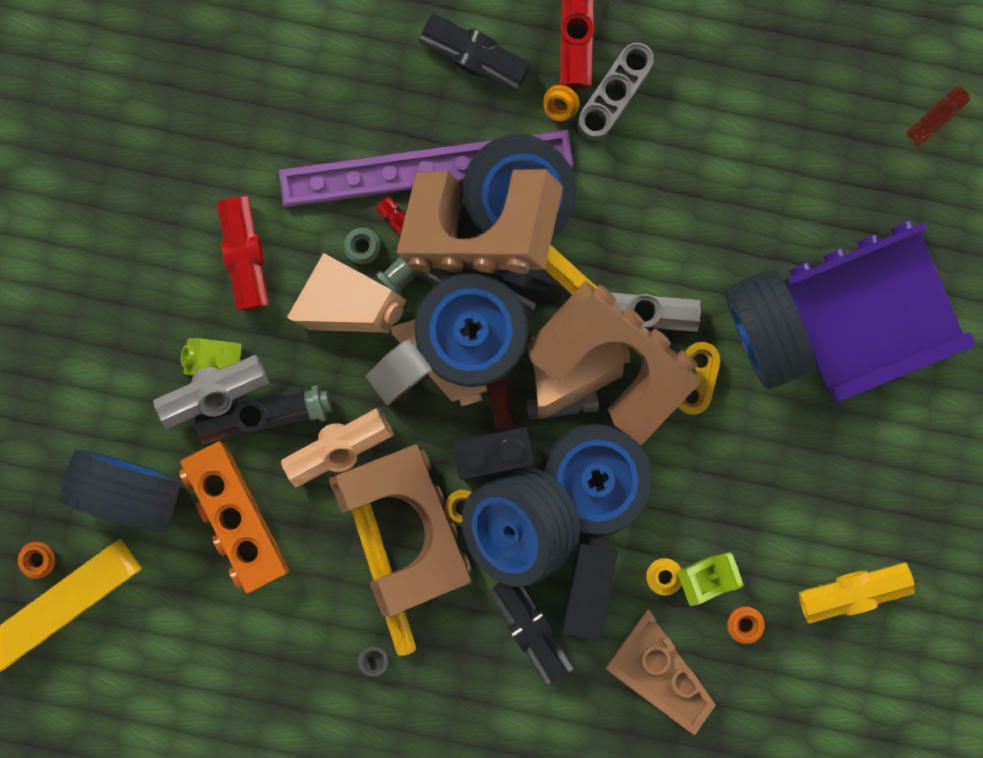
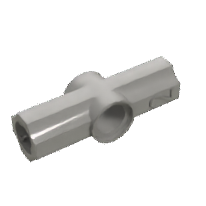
M611 293L616 298L614 303L622 310L629 307L634 311L635 305L638 302H646L651 306L653 315L649 321L642 324L645 328L698 332L701 314L700 300L657 297L649 294Z
M255 354L222 370L214 367L203 368L195 373L191 384L153 400L162 424L166 429H169L202 413L207 416L222 415L231 407L233 399L269 384V380L261 361Z

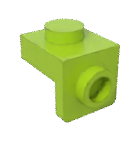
M188 338L187 345L183 347L181 352V364L184 367V375L194 376L196 372L207 367L222 370L240 362L242 344L202 338Z
M730 552L707 557L677 571L690 606L699 605L724 592L743 587L738 566Z

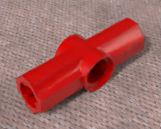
M594 0L561 1L559 85H565L571 89L591 88ZM572 24H580L586 29L587 34L582 39H574L567 33V28Z
M234 197L217 202V210L224 241L221 242L222 255L227 273H230L237 311L268 306L269 297L262 269L265 266L260 237L255 232L249 197Z

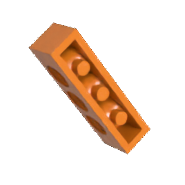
M218 441L181 460L180 463L183 469L179 471L180 477L188 490L194 489L200 501L196 503L197 511L205 523L210 521L216 535L212 536L218 552L221 556L227 554L233 568L229 569V573L235 586L238 589L243 587L247 594L287 574L290 569L226 442ZM212 475H218L224 481V490L219 496L211 494L207 489V481ZM228 508L236 509L241 515V523L237 528H230L224 523L223 515ZM244 541H250L256 545L258 555L254 561H247L242 558L240 546Z

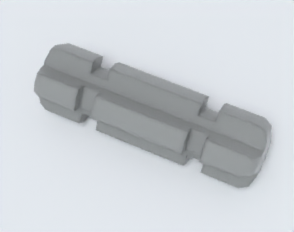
M593 392L550 417L579 414L581 410L584 413L596 412L599 409L598 395L596 392ZM537 398L527 401L528 416L532 420L539 419Z

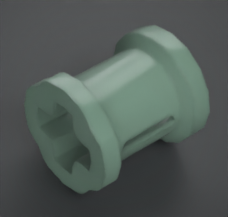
M399 256L386 271H379L376 276L389 289L402 296L403 288L416 276L421 277L424 272L411 269L409 263Z

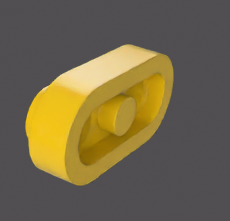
M706 342L695 343L685 350L693 359L697 354H702L707 359L705 367L695 368L702 380L694 389L698 394L697 401L691 404L685 399L677 407L685 414L695 415L702 413L708 408L712 399L720 366V355L713 345Z

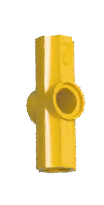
M902 562L871 572L863 570L849 573L836 578V582L805 589L798 592L807 623H813L844 613L846 615L864 613L877 608L879 603L910 596L915 593V583L907 563Z

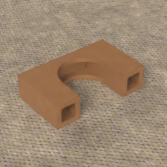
M547 169L513 170L504 210L498 221L484 234L472 239L462 240L457 237V222L463 201V185L448 171L416 172L396 253L409 263L411 269L419 272H430L431 269H444L449 272L460 273L463 269H476L484 273H494L496 269H507L515 273L526 274L529 270H545L563 186Z
M585 280L526 346L530 360L560 383L583 356L598 345L608 342H622L638 349L642 353V364L639 374L633 383L608 408L614 425L642 445L702 382L695 370L698 364L685 351L681 350L679 353H676L669 347L671 342L660 331L654 329L650 332L642 326L644 323L643 319L631 308L627 307L625 310H622L614 303L616 298L605 287L599 285L595 288Z
M417 444L329 478L342 513L380 498L392 497L410 504L422 519L425 538L417 558L408 566L369 582L382 617L393 616L471 583L468 575L471 573L469 560L463 552H459L455 539L458 538L456 527L450 518L446 519L441 506L444 505L443 494L437 484L433 485L428 473L431 470L430 461L425 451L419 450Z

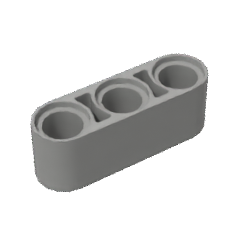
M643 43L627 45L581 111L578 119V131L585 140L597 142L609 133L647 77L653 64V53L647 45ZM630 55H639L644 59L645 67L641 70L630 69L626 63V58ZM612 84L619 85L623 88L625 97L619 101H613L607 97L605 89ZM596 114L603 119L605 127L599 131L589 130L585 125V118Z
M408 339L389 352L365 377L386 406H389L419 383L432 371V368L412 340Z

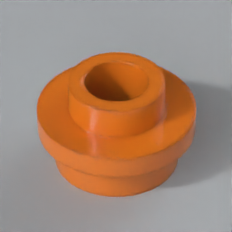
M32 542L25 545L18 555V566L21 572L33 579L43 578L50 574L56 562L54 551L43 542ZM35 553H39L43 557V564L40 567L35 566L32 562V556Z
M740 607L729 616L727 627L729 634L734 640L739 643L750 644L756 642L762 636L765 623L762 615L756 609ZM744 618H749L752 622V627L748 631H741L739 628V623Z

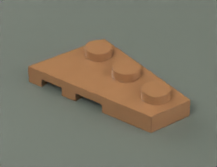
M646 609L604 669L689 733L695 735L716 704L692 670L683 661L676 651V647L655 621L656 619L650 610Z

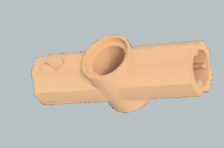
M376 408L346 425L335 423L325 426L318 434L317 441L282 459V467L295 488L300 487L329 470L333 472L349 470L356 463L357 455L394 436L384 413L380 408Z

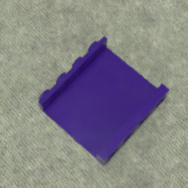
M911 220L891 228L893 235L880 240L878 234L857 242L858 250L846 254L844 248L824 255L825 263L812 268L810 262L790 269L791 277L783 280L801 317L814 353L816 365L832 402H840L976 346L971 332L962 333L921 232L927 230L925 222L913 226Z

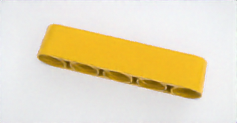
M122 539L108 546L0 625V672L143 569Z

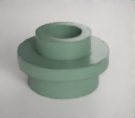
M356 228L345 238V254L354 263H371L380 253V240L376 233L368 228ZM360 240L369 242V249L365 253H359L356 250V244Z
M315 385L312 386V390L304 392V401L309 418L311 420L319 419L321 422L326 421L327 413L332 412V403L328 391H321L320 386Z

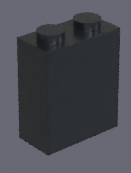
M526 427L452 442L459 480L534 464Z
M587 535L586 541L579 540L577 544L560 626L563 634L600 641L618 551L611 546L609 539Z

